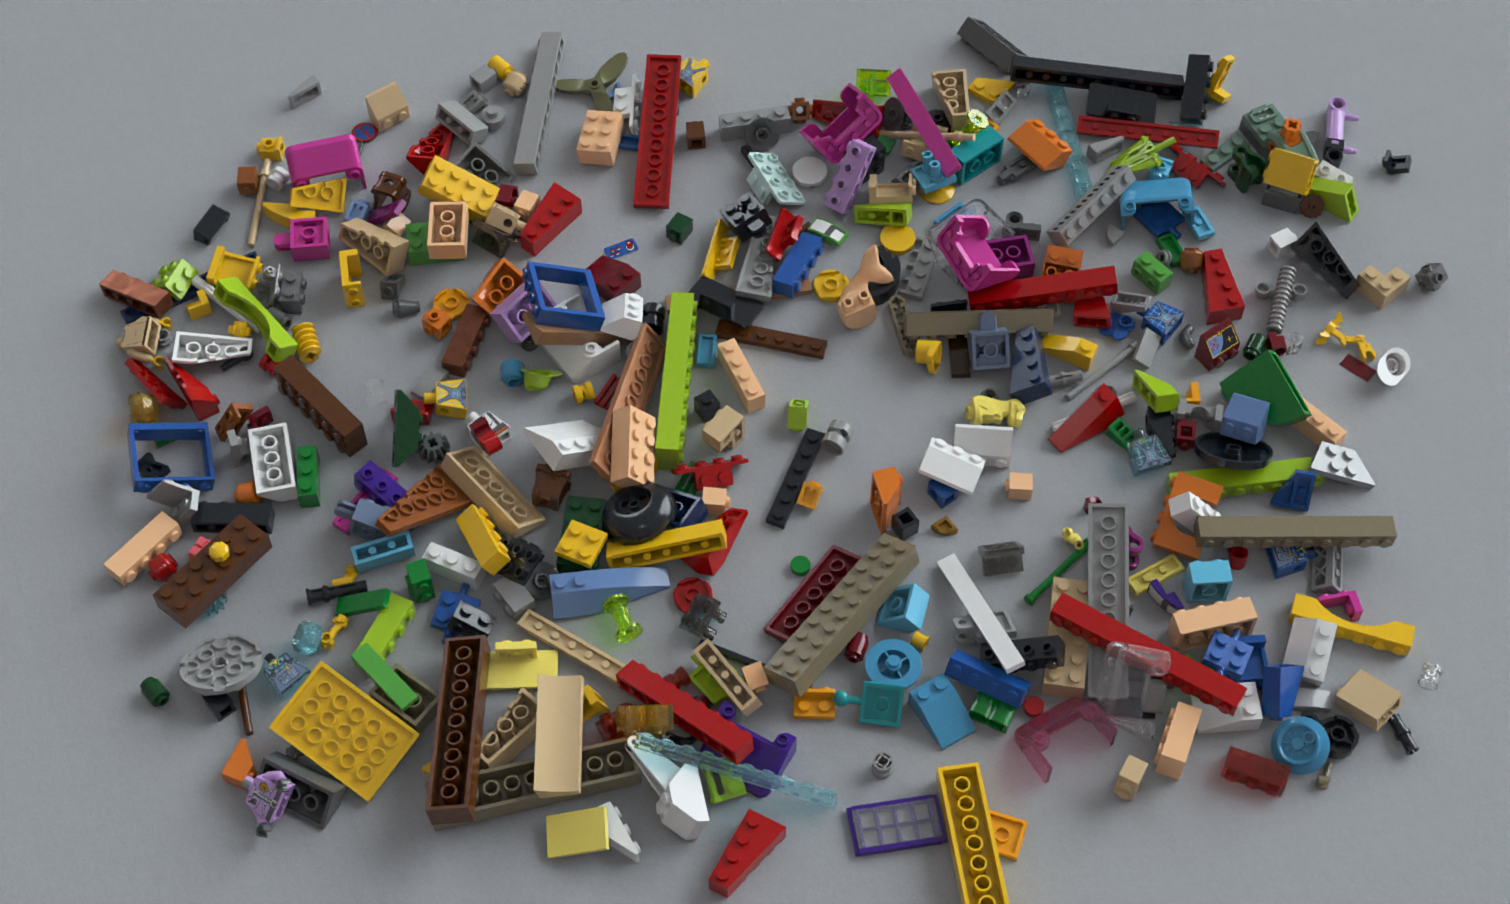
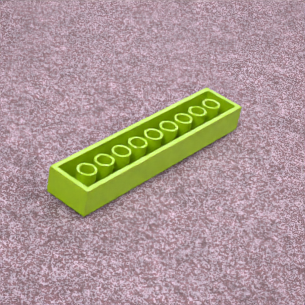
M672 292L655 444V457L658 461V469H676V465L684 462L683 447H685L686 418L689 411L688 399H690L689 387L692 381L691 368H693L694 338H696V323L698 320V301H694V293Z

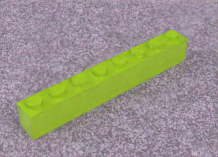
M1313 457L1271 461L1268 466L1254 470L1218 467L1183 471V473L1224 486L1220 499L1226 496L1238 497L1244 494H1261L1269 491L1278 492L1295 470L1307 471ZM1178 472L1168 474L1166 486L1169 494L1172 491V487H1169L1172 476L1177 477ZM1316 475L1313 488L1321 486L1325 477Z

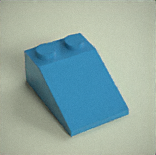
M944 673L909 692L908 704L941 750L948 748L976 731V727L957 691Z

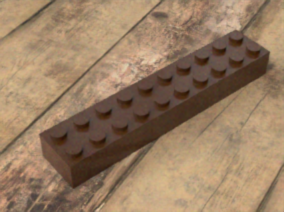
M485 635L445 638L426 802V813L432 825L474 822L491 651Z

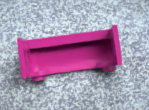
M351 134L291 145L285 149L286 162L293 188L310 185L309 179L340 172H345L346 177L349 179L361 178L363 189L367 188L356 138Z

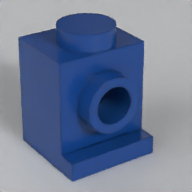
M931 479L928 482L927 493L942 509L957 499L958 490Z

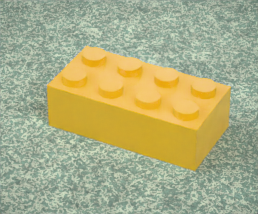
M435 155L429 163L417 193L434 202H467L469 219L482 225L488 217L500 188Z

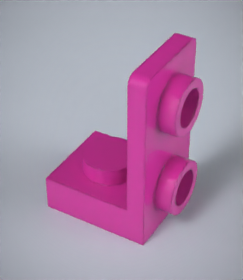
M1343 590L1332 595L1323 594L1317 598L1319 603L1325 608L1344 605L1345 613L1349 615L1351 622L1359 621L1363 613L1355 590Z

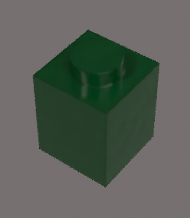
M679 212L666 225V237L681 245L693 231V219Z

